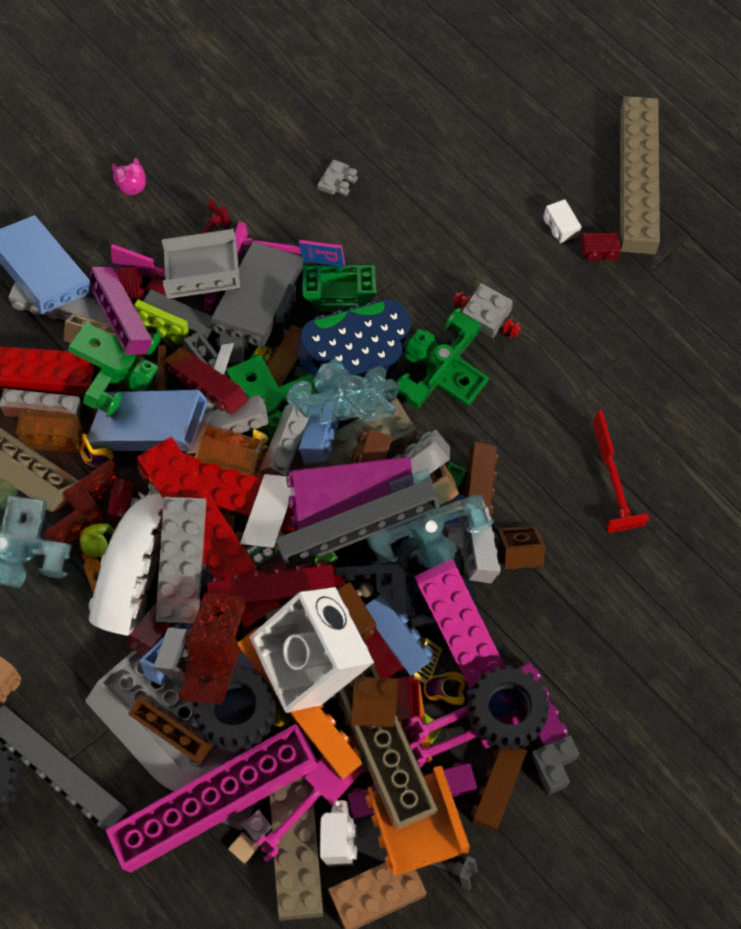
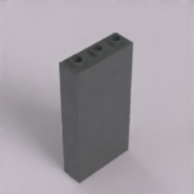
M253 241L239 266L240 288L226 290L211 318V330L264 347L276 324V312L288 284L295 285L303 270L304 257Z

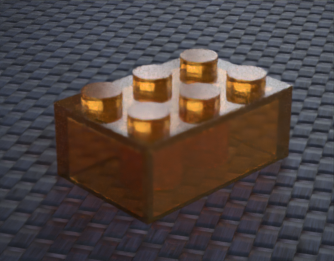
M27 410L20 411L16 433L20 442L31 449L80 453L84 431L78 415L73 413L56 414L51 411L41 413Z
M206 424L200 436L195 458L199 459L202 463H214L223 469L231 468L238 470L239 473L244 475H253L263 440Z

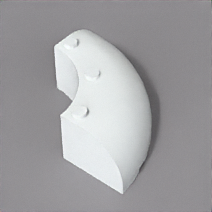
M160 493L148 495L130 507L119 522L106 553L102 556L94 595L89 603V622L98 628L113 633L129 635L144 618L148 595L145 592L150 589L156 573V568L154 567H157L158 562H160L164 499Z

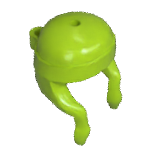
M96 523L83 529L80 536V545L86 556L97 558V556L102 557L105 555L108 543L103 534L105 532L114 534L115 529L107 523Z

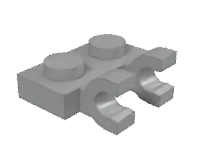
M333 160L318 183V190L331 195L339 192L347 197L350 189H348L349 183L342 180L346 179L355 184L358 179L355 176L357 170L349 168L347 164Z

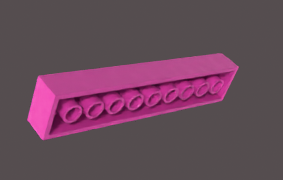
M295 724L107 829L106 832L122 869L131 873L320 766L302 730Z

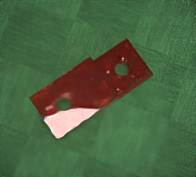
M112 459L63 492L68 508L72 513L43 533L54 554L64 550L73 540L79 539L84 528L92 524H99L103 520L98 505L94 500L99 499L108 489H112L114 478H120L116 464Z
M214 593L204 594L186 643L191 656V662L179 692L181 700L222 705L240 653L235 635L247 603L246 597ZM218 612H225L221 616H215ZM205 679H212V681L207 684H201L202 681Z

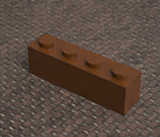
M294 325L290 327L289 331L286 330L284 332L282 343L276 346L273 358L268 359L266 363L278 388L288 384L300 363L297 355V346L303 329Z
M474 442L469 449L463 508L466 504L488 507L489 515L492 516L493 505H491V499L495 495L493 482H495L497 471L494 470L499 457L496 454L497 446Z
M139 696L128 713L129 716L195 762L204 761L213 747L207 738L204 739L200 731L149 696Z
M499 746L496 747L493 758L496 759L494 766L489 765L485 776L489 780L487 785L482 784L478 794L482 798L479 805L474 804L470 815L474 817L473 824L496 833L527 750L519 747L517 750L512 751L510 747H506L505 751L499 750Z

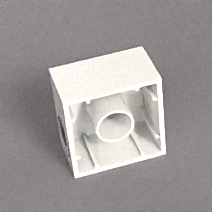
M336 588L299 592L249 637L286 713L322 705L374 663Z

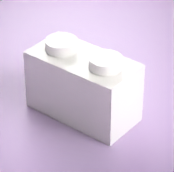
M566 200L546 206L543 216L546 224H549L554 238H557L559 243L579 237L581 225Z

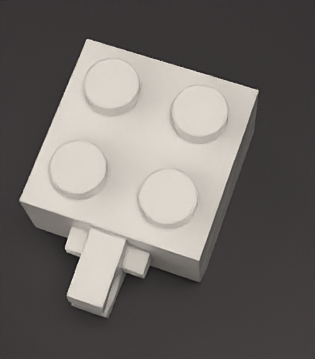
M343 800L335 801L332 805L331 813H325L321 817L320 858L327 866H354V859H357V847L354 846V837H357V824H354L353 819L349 816L347 802Z

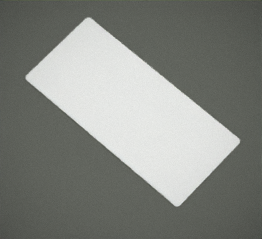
M264 475L241 544L274 547L275 539H277L289 504L288 497L291 496V490L287 487L286 476Z

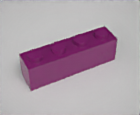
M531 663L520 667L523 668V673L528 674V672L534 674L533 679L535 681L541 679L537 668H533ZM542 686L541 689L547 691L548 697L546 700L549 701V692L545 686ZM516 695L526 718L527 706L525 702L518 695ZM550 701L548 719L536 738L540 748L561 740L568 735L565 725L560 723L557 717L559 714L554 704L551 705Z

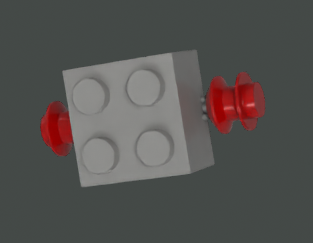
M482 283L472 298L471 295L465 297L462 291L457 293L453 299L454 307L460 306L464 315L481 323L480 332L491 338H494L500 327H502L503 334L507 332L510 334V338L516 337L521 330L520 322L512 323L513 318L505 320L512 310L513 300Z

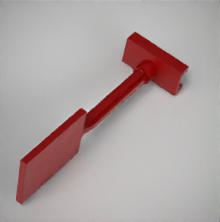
M598 410L592 424L603 463L607 464L620 510L618 511L620 519L610 520L606 525L607 531L612 533L645 526V522L649 521L648 513L632 516L630 509L627 507L617 468L612 459L614 449L602 410Z

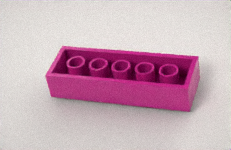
M449 559L416 575L415 578L469 688L473 687L478 678L481 679L485 672L489 671L491 673L495 667H500L501 670L504 669V663L453 559Z

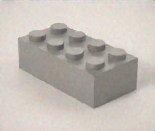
M435 429L433 432L425 433L417 444H410L402 455L397 454L393 458L411 457L413 485H415L450 460V446Z

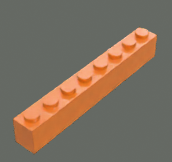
M256 628L239 641L237 647L258 674L261 673L265 677V681L270 683L272 692L279 700L249 638L258 630ZM322 705L288 712L340 780H343L363 763L360 760L363 758L360 752L355 747L352 749L347 743L349 741L348 737L342 730L338 732L334 727L336 722L331 715H325L321 710Z

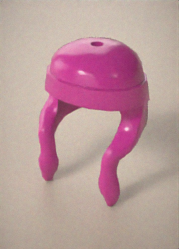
M136 158L134 163L128 166L117 167L115 164L112 165L114 172L113 180L122 193L125 195H136L144 189L146 184L144 169Z

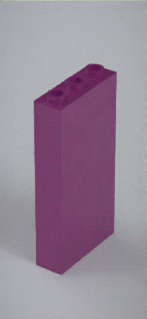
M411 457L288 471L289 476H286L287 487L291 490V496L288 497L289 507L293 508L291 526L297 531L412 486Z

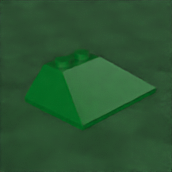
M335 265L303 266V297L321 312L333 313L339 310L343 312L353 306L361 307L376 296L375 265H345V267Z

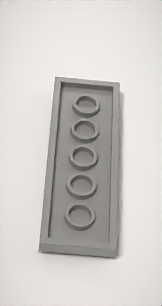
M164 497L156 622L196 624L199 622L206 499Z

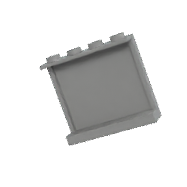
M234 229L162 239L165 262L163 286L167 299L240 288L237 242Z

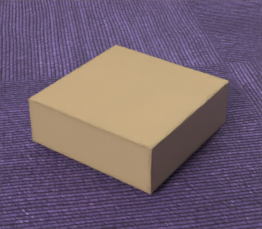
M242 833L228 850L245 864L259 847L253 849L251 846L254 842Z

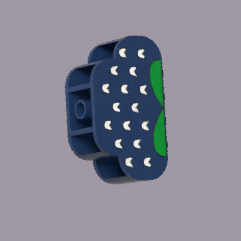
M393 300L371 301L361 307L353 306L343 312L339 310L332 315L318 316L303 327L297 346L299 362L306 372L316 376L324 375L327 382L339 390H348L350 383H353V388L386 379L393 373L401 356L403 343L411 327L409 316L405 308Z

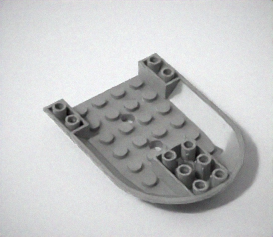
M197 649L192 658L200 661L205 657ZM135 650L102 677L85 700L88 706L160 784L174 792L257 746L256 743H253L250 749L245 750V747L239 748L238 752H232L231 748H227L225 751L221 750L217 745V747L209 751L204 761L195 762L129 716L128 713L138 697L149 696L178 717L180 710L184 708L189 709V717L181 719L200 731L193 714L194 706L189 697L192 694L190 687L185 688L184 684H179L168 678L161 688L154 689L151 686L153 681L146 678L139 662L143 655ZM255 708L223 724L240 725L251 718Z

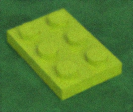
M137 300L134 305L135 310L138 312L142 323L146 326V330L154 333L159 330L161 337H166L175 344L184 346V339L189 337L186 320L141 300Z

